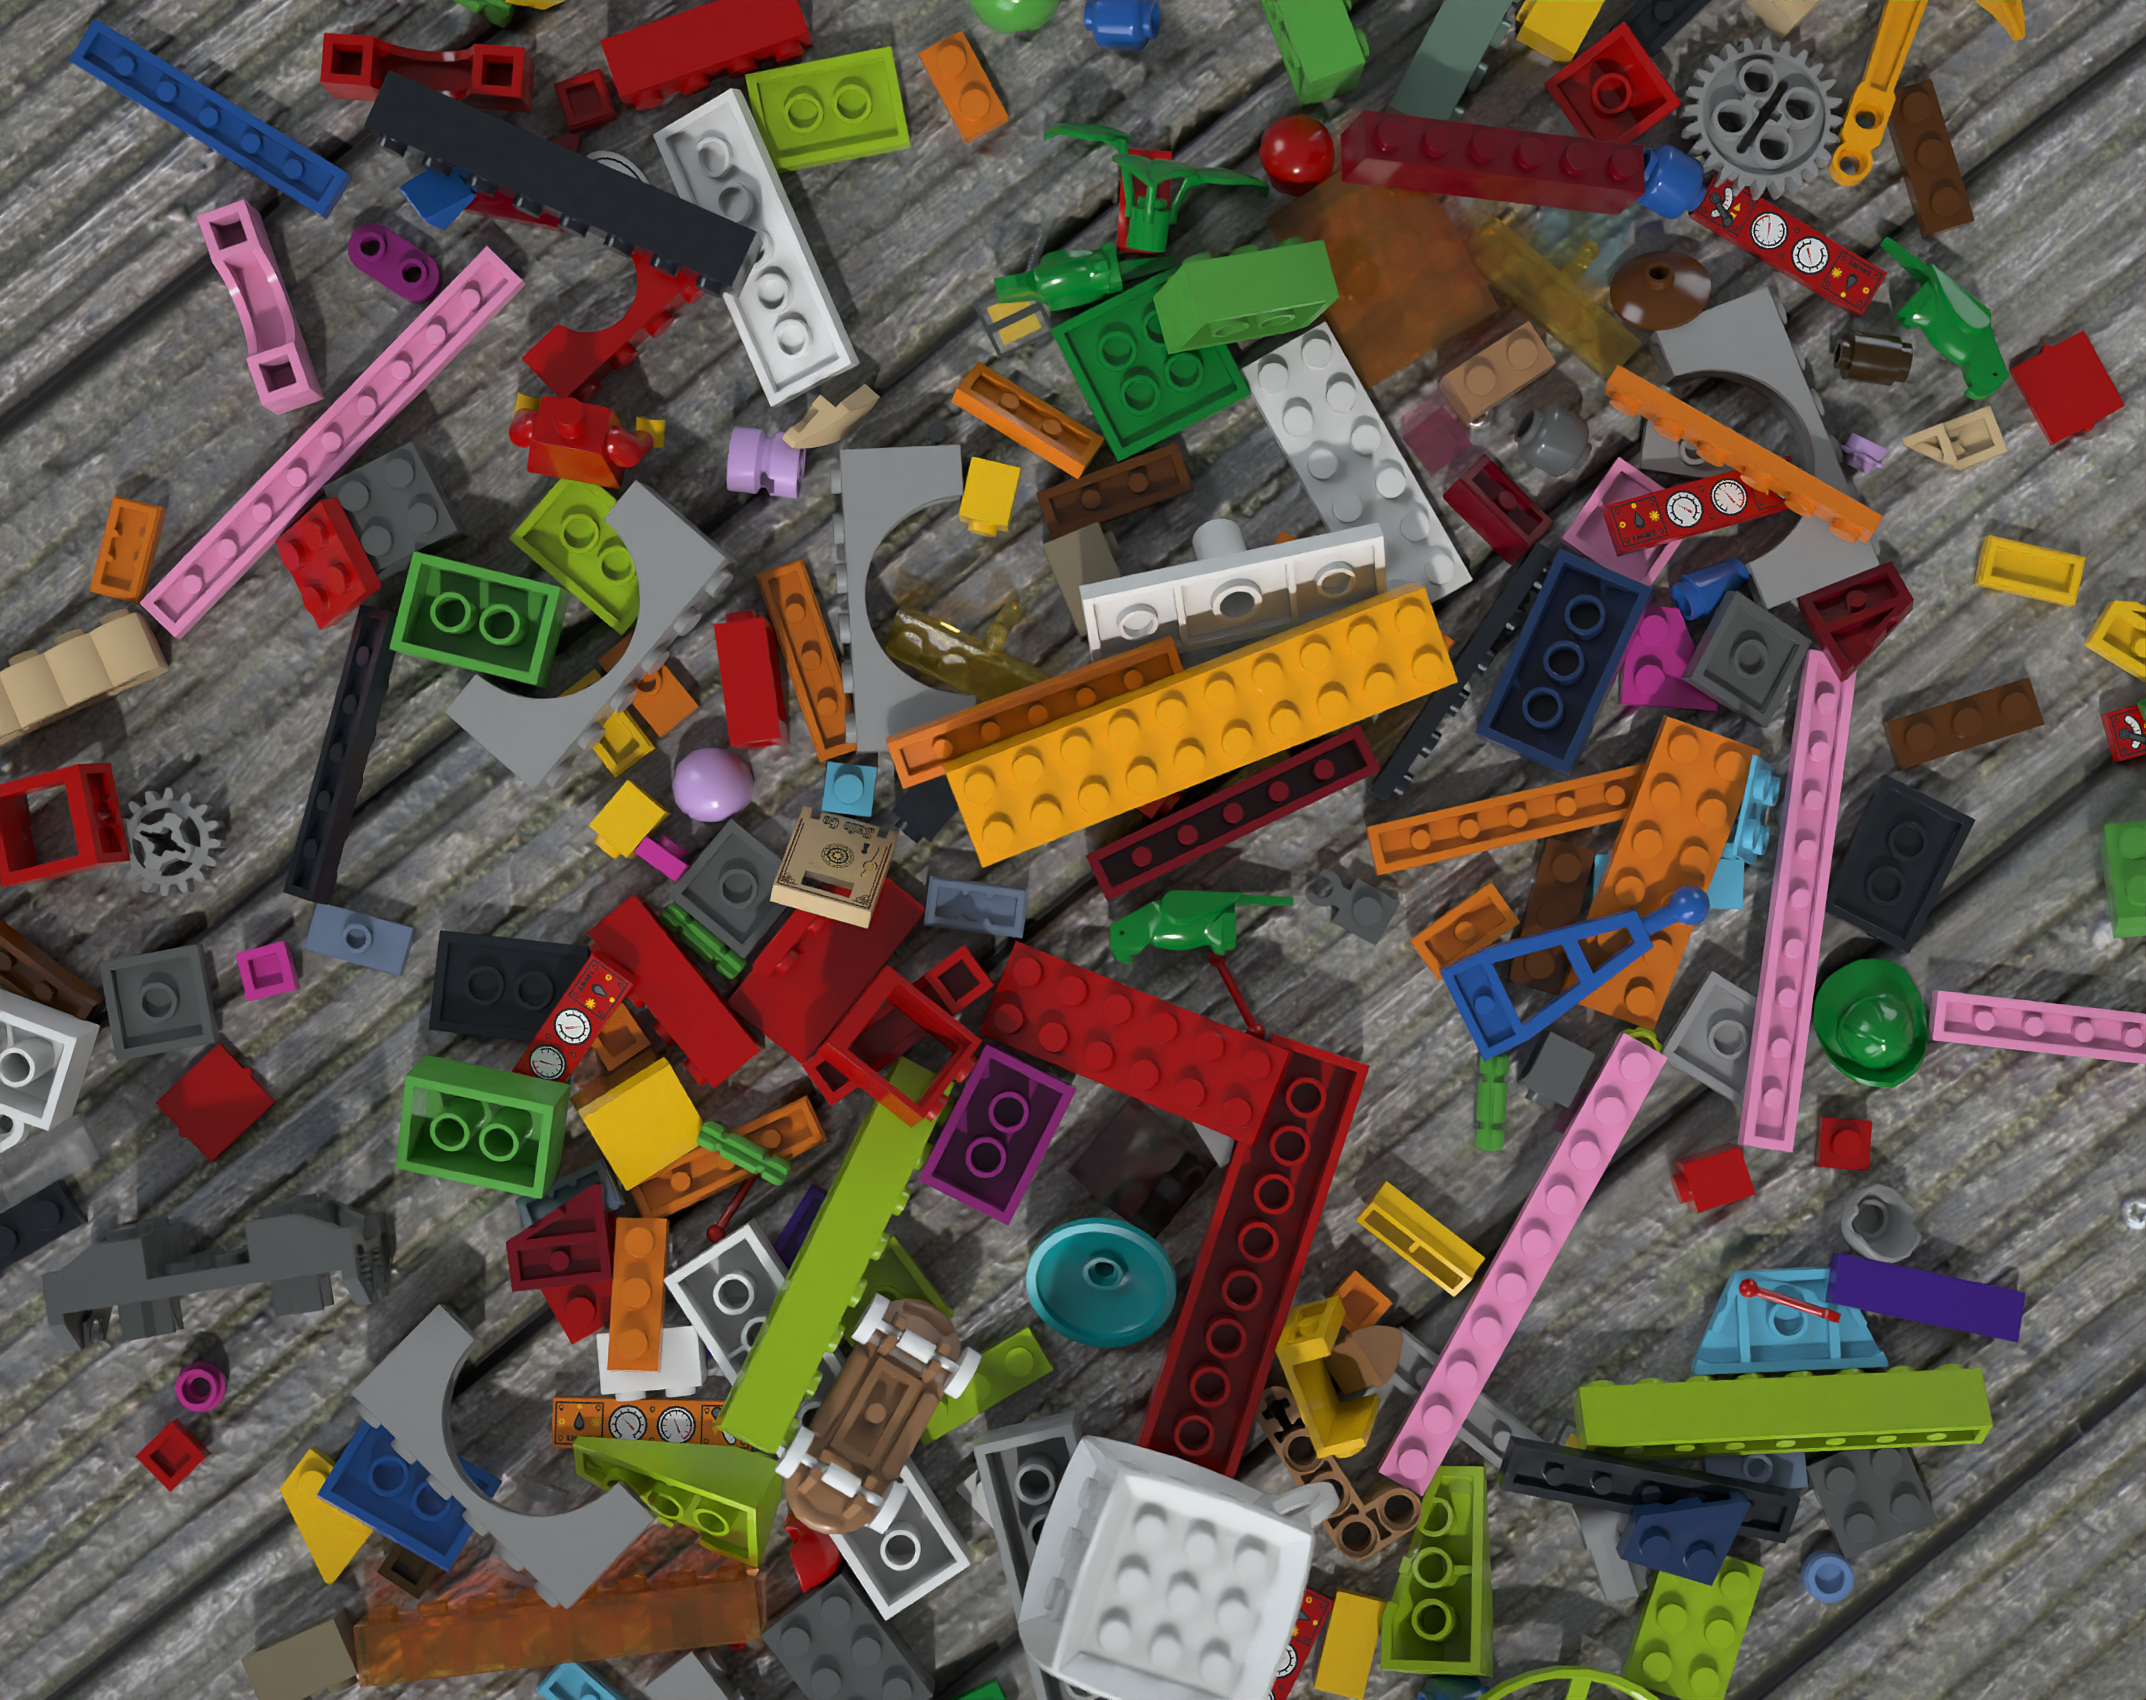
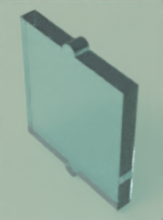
M1631 204L1619 215L1549 207L1529 256L1561 269V273L1565 277L1573 274L1601 287H1605L1638 206Z

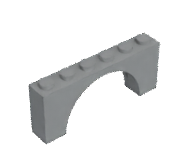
M1768 286L1703 311L1695 319L1680 327L1656 330L1647 339L1665 385L1692 378H1715L1731 381L1757 392L1772 403L1791 426L1801 451L1803 470L1861 503L1857 488L1853 482H1846L1839 465L1843 461L1841 448L1833 435H1827L1820 418L1824 416L1822 401L1815 389L1809 390L1802 371L1805 370L1803 354L1795 342L1790 343L1783 326L1787 323L1784 307L1778 297L1771 296ZM1795 513L1782 537L1762 556L1744 565L1749 576V582L1745 585L1751 600L1763 609L1768 610L1880 565L1876 557L1880 554V547L1875 533H1873L1867 544L1859 540L1856 543H1850L1834 535L1829 530L1830 524L1813 514L1810 518Z
M960 444L840 450L838 456L839 463L829 465L831 494L840 493L842 513L832 514L834 544L843 543L844 563L835 564L837 594L846 593L847 613H838L840 643H849L850 663H841L843 693H852L853 713H844L846 743H855L856 754L889 752L885 741L886 737L976 705L975 695H960L939 691L919 683L901 671L888 658L877 642L869 623L865 603V585L870 562L885 537L898 524L920 510L941 503L960 501L962 498L963 481Z
M637 480L633 482L604 518L622 539L630 553L637 573L640 592V606L636 629L628 648L619 662L608 674L590 687L571 695L551 699L531 698L511 690L493 676L475 674L445 711L446 714L532 790L549 791L551 788L556 790L569 779L574 771V767L571 765L583 749L586 752L591 750L602 739L606 732V729L603 727L606 721L615 711L621 713L632 703L638 693L634 687L646 673L652 675L665 663L670 654L666 650L678 635L685 636L695 627L702 615L698 610L710 596L713 598L719 596L733 579L734 575L731 571L738 562L654 489Z
M438 1304L351 1392L360 1402L355 1409L372 1427L377 1429L382 1424L395 1437L390 1444L404 1460L410 1464L418 1460L431 1473L426 1478V1481L440 1496L448 1500L453 1495L467 1509L462 1514V1517L477 1533L484 1536L489 1531L502 1544L498 1553L514 1570L520 1572L524 1567L538 1581L533 1588L543 1600L553 1608L561 1604L567 1610L589 1590L659 1516L624 1481L618 1482L603 1496L582 1508L550 1515L526 1513L498 1503L478 1488L462 1467L456 1454L450 1429V1408L459 1373L470 1354L482 1340L447 1305Z

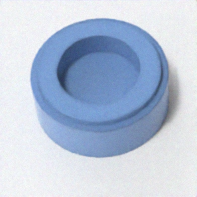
M1828 1549L1818 1550L1811 1553L1802 1564L1800 1571L1801 1582L1806 1591L1818 1601L1835 1603L1844 1599L1851 1592L1854 1585V1572L1850 1563L1839 1553Z

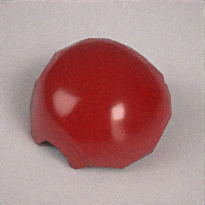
M1304 114L1282 117L1265 129L1261 138V147L1259 148L1260 162L1272 187L1278 192L1295 197L1316 193L1330 181L1336 162L1333 139L1322 122Z
M793 1511L790 1512L786 1517L784 1530L788 1531L794 1543L790 1550V1555L799 1579V1587L802 1593L806 1594L828 1582L835 1575L841 1561V1552L829 1534H823L807 1527L796 1518Z

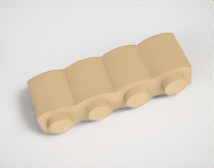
M120 609L100 618L99 621L102 626L89 633L84 634L83 629H76L58 636L54 639L56 646L42 654H39L34 649L10 658L8 660L10 667L0 672V747L170 670L146 615L137 612L130 614L128 609Z

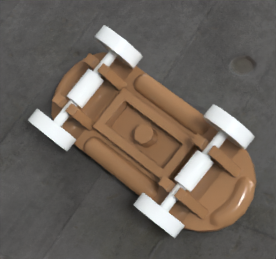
M876 1292L863 1310L850 1337L857 1342L808 1429L802 1425L799 1426L791 1443L784 1449L774 1469L775 1472L785 1477L784 1489L787 1502L796 1518L807 1527L823 1534L841 1535L858 1530L866 1523H868L870 1528L881 1534L887 1530L908 1492L907 1487L896 1481L944 1393L957 1399L970 1382L982 1357L980 1353L970 1347H967L960 1355V1341L956 1328L948 1316L935 1305L921 1299L910 1298L890 1302L889 1299Z

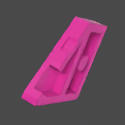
M1649 606L1621 667L1619 705L1704 712L1717 711V701L1681 678L1696 649L1679 608Z

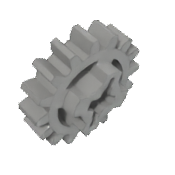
M166 788L163 800L158 792L148 791L145 792L147 805L131 801L128 804L130 811L134 815L131 819L122 818L124 829H126L125 836L130 861L119 864L131 865L132 868L125 877L128 881H137L144 878L142 891L153 893L160 885L162 896H174L178 886L183 894H191L194 892V879L200 883H209L212 880L206 871L208 866H222L223 862L214 856L215 849L227 847V842L215 839L214 832L223 828L224 823L223 821H209L207 817L214 809L211 804L204 803L195 807L198 799L197 794L186 792L180 799L178 789ZM172 809L170 813L166 812L162 821L157 823L148 822L158 812ZM195 824L199 830L200 844L193 830ZM155 834H171V839L177 843V846L185 849V851L169 850V846L163 842V839L155 836ZM140 842L142 843V846L146 854L145 860L143 859L140 851ZM184 861L192 863L182 873L168 876L169 872H174L177 864Z

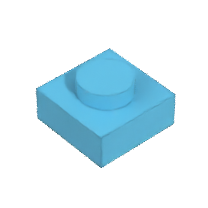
M827 762L822 811L872 817L878 768Z

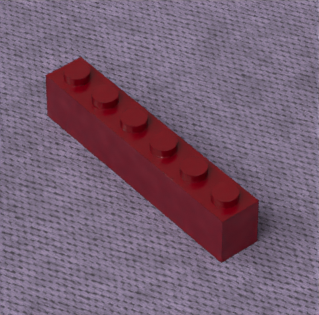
M1363 110L1341 133L1342 182L1609 215H1619L1645 193L1643 145Z
M1360 725L1085 855L1106 901H1109L1381 771Z

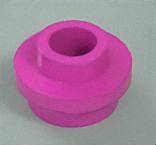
M207 1361L194 1362L186 1366L179 1373L175 1384L176 1395L180 1403L187 1409L194 1412H206L218 1406L224 1399L227 1392V1380L223 1371L215 1364ZM198 1377L208 1380L210 1384L208 1394H201L196 1390L195 1382Z

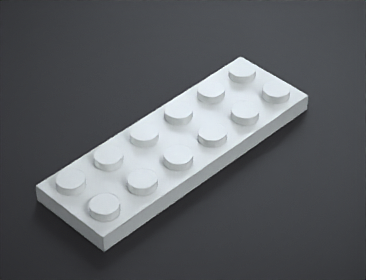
M731 88L653 134L681 199L756 231L763 242L739 298L726 292L723 298L770 406L780 407L860 364L742 91Z
M1326 321L1239 370L1251 392L1252 399L1328 532L1331 533L1379 522L1384 537L1387 591L1413 582L1425 587L1432 604L1473 580Z

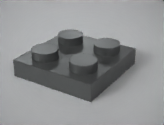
M1726 591L1681 678L1755 727L1767 728L1812 641L1738 591Z
M732 818L668 893L671 899L743 959L749 956L789 907L770 901L773 883L782 859ZM804 878L803 885L807 886L809 881Z
M203 944L99 962L116 1061L220 1042Z
M1906 1447L1836 1450L1806 1461L1807 1478L1838 1550L1845 1559L1937 1521V1517Z

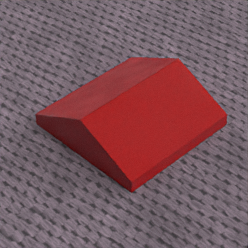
M1626 21L1544 83L1581 138L1632 144L1683 104Z

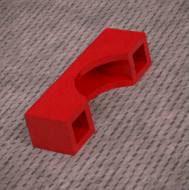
M324 33L320 83L336 99L375 101L390 70L477 109L531 113L535 63L525 47L474 44L472 47L461 51L439 52L402 47L383 41L375 36Z
M634 252L631 257L637 273V292L631 308L621 320L611 327L595 332L574 331L557 324L522 359L558 398L572 397L582 403H589L601 391L602 385L600 382L612 370L618 373L627 368L638 356L639 352L636 348L649 336L653 339L659 337L672 325L675 320L672 314L686 301L691 305L705 295V292L694 286L697 279L681 272L678 273L677 278L666 276L649 266L651 259Z
M963 945L912 985L953 1017L992 988L995 983L969 947ZM887 1002L877 1010L848 1050L874 1071L878 1072L929 1033L890 1002ZM816 1054L801 1065L831 1106L858 1087V1085L819 1054Z

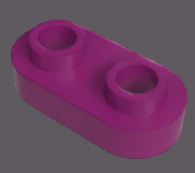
M379 224L363 225L351 235L348 242L350 260L361 272L404 300L416 304L428 302L439 293L443 283L442 271L439 265L419 248ZM371 241H379L380 249L378 253L373 256H367L365 254L366 245ZM414 267L421 268V278L414 283L407 282V272Z

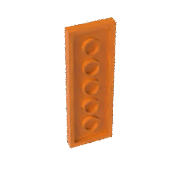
M1664 715L1586 920L1634 908L1639 917H1642L1669 904L1673 892L1684 885L1698 886L1707 894L1744 798L1752 756H1760L1762 750ZM1676 922L1650 935L1649 938L1654 947L1577 1004L1654 1031L1694 925ZM1625 927L1578 940V943L1591 970H1593L1630 943L1632 939ZM1570 962L1557 995L1578 981Z

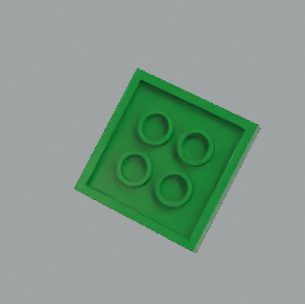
M1182 262L1050 329V333L1117 463L1126 461L1251 396V392L1226 344L1168 354L1153 297L1166 284V279L1175 274L1182 266Z

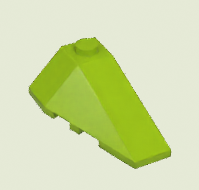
M577 1436L573 1443L577 1475L607 1492L618 1482L624 1481L646 1504L651 1506L660 1515L658 1518L659 1522L672 1528L677 1521L702 1535L698 1544L708 1550L755 1568L759 1567L763 1560L783 1493L782 1475L774 1471L778 1461L773 1460L762 1452H750L736 1446Z
M1439 1466L1426 1489L1421 1504L1422 1517L1416 1526L1406 1557L1403 1556L1398 1570L1400 1575L1390 1602L1387 1601L1382 1616L1381 1670L1436 1676L1493 1678L1494 1624L1486 1468L1481 1466Z

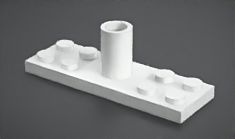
M1215 519L1200 526L1193 536V546L1198 561L1079 586L1092 663L1169 635L1174 640L1177 652L1180 654L1283 632L1386 592L1384 537L1378 522L1247 550L1241 530L1235 522L1227 519Z

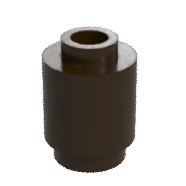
M1850 330L1846 339H1839L1836 344L1833 365L1834 368L1840 369V375L1843 380L1891 386L1894 382L1904 383L1911 369L1913 348L1911 343L1902 342L1899 336Z

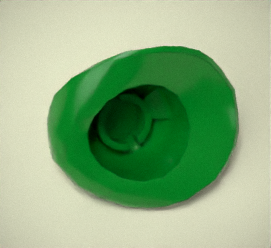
M1860 959L1835 971L1824 981L1814 1002V1029L1820 1045L1831 1064L1847 1078L1874 1087L1894 1088L1914 1075L1926 1056L1928 1031L1922 997L1906 971L1896 963L1885 959Z

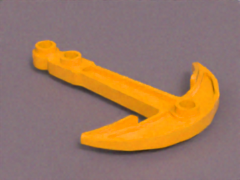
M1886 0L1862 81L1852 93L1844 116V123L1841 125L1838 137L1841 139L1840 146L1833 153L1832 160L1828 163L1830 176L1836 183L1842 186L1859 184L1872 169L1873 157L1871 153L1881 143L1896 99L1894 88L1929 0ZM1974 0L1996 18L2013 42L2025 37V17L2021 0ZM1856 116H1867L1871 121V128H1861L1856 122ZM1847 160L1852 162L1855 166V173H1844L1840 168V161Z

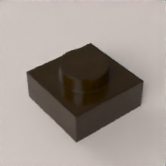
M396 1543L377 1573L419 1600L437 1575L440 1567Z

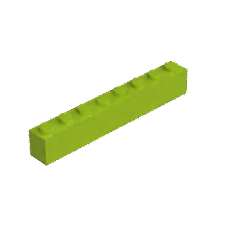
M901 1056L891 1062L884 1079L915 1102L936 1073ZM953 1082L944 1091L947 1097H949L955 1084ZM873 1099L713 1425L714 1427L766 1453L776 1454L779 1446L784 1448L789 1446L800 1423V1420L794 1418V1415L802 1399L809 1401L816 1392L822 1378V1373L817 1371L823 1355L825 1352L832 1354L838 1346L845 1330V1326L839 1324L847 1306L849 1305L854 1308L859 1302L867 1285V1280L862 1278L870 1259L876 1262L883 1253L890 1236L883 1231L891 1215L899 1216L911 1194V1189L906 1187L913 1169L920 1171L928 1160L933 1144L927 1140L935 1124L942 1126L948 1118L955 1102L954 1099H949L945 1107L932 1122L924 1118L912 1128L877 1100Z
M1945 1364L1928 1371H1914V1368L1910 1366H1897L1887 1369L1884 1373H1864L1862 1369L1850 1368L1838 1371L1834 1375L1815 1376L1811 1371H1796L1781 1378H1765L1764 1375L1759 1373H1748L1740 1375L1734 1380L1717 1381L1711 1376L1701 1375L1691 1377L1685 1382L1665 1383L1660 1378H1646L1637 1381L1633 1385H1615L1612 1381L1598 1380L1588 1383L1585 1387H1579L1573 1405L1579 1449L1636 1460L1982 1444L1993 1426L1982 1369H1964V1366L1961 1364Z

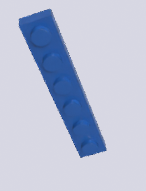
M94 19L69 59L79 69L326 220L352 180V177L347 172L97 19Z

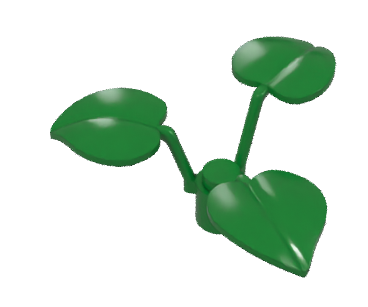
M1063 123L1049 126L1044 132V141L1063 134L1083 140L1103 141L1118 151L1119 155H1112V161L1121 166L1126 199L1125 217H1130L1126 247L1149 252H1165L1169 223L1177 224L1178 211L1189 189L1193 186L1206 183L1249 185L1265 198L1268 196L1269 185L1251 175L1217 167L1193 168L1166 159L1151 161L1147 157L1128 154L1126 141L1132 142L1133 136L1112 127L1088 123ZM1131 173L1147 185L1146 196H1138L1137 205L1135 203ZM1184 177L1168 210V200L1156 197L1157 184L1170 178Z

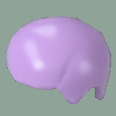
M702 748L692 751L677 765L672 781V790L677 806L683 813L688 814L690 818L704 822H721L736 818L750 804L754 789L750 766L735 752L721 748Z

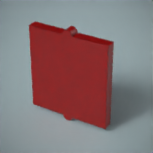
M2084 330L2053 347L2049 344L2041 347L2040 354L2009 370L2050 446L2080 430L2085 432L2092 430L2096 421L2125 406Z
M218 1043L155 1103L179 1128L178 1135L182 1138L187 1137L210 1162H214L277 1102L253 1077L254 1070L252 1068H245L222 1043Z

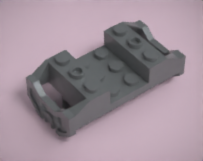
M316 1193L288 1197L286 1200L274 1202L273 1205L260 1207L259 1217L245 1221L247 1244L242 1245V1248L230 1250L227 1254H224V1248H216L195 1252L191 1256L186 1223L169 1225L168 1216L137 1221L135 1224L122 1226L121 1229L106 1231V1241L89 1246L60 1270L41 1275L49 1327L66 1352L88 1348L94 1342L106 1339L112 1307L117 1305L123 1342L175 1333L176 1330L184 1329L179 1295L268 1281L271 1284L275 1317L325 1310L324 1306L334 1305L330 1272L341 1270L342 1280L356 1306L373 1304L374 1300H377L379 1297L389 1295L393 1260L385 1211L370 1214L333 1199L317 1202Z

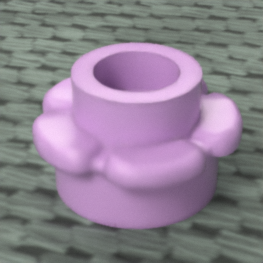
M1853 432L1846 445H1840L1841 450L1847 452L1842 462L1866 474H1870L1874 466L1879 469L1885 468V465L1881 463L1888 452L1886 448Z

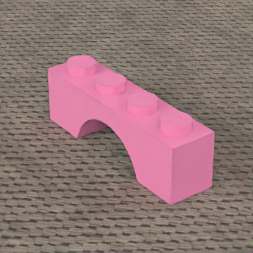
M241 200L196 216L212 263L224 280L238 311L248 347L246 361L262 406L280 415L323 400L324 396L260 213L248 202Z

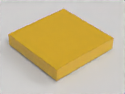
M665 1057L578 1110L579 1115L626 1191L698 1147L697 1137L704 1125L700 1115Z

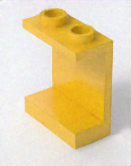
M1339 1295L1293 1307L1275 1349L1318 1459L1335 1455L1337 1458H1346L1366 1447L1380 1405L1377 1393L1340 1403L1322 1357L1331 1354L1346 1314Z

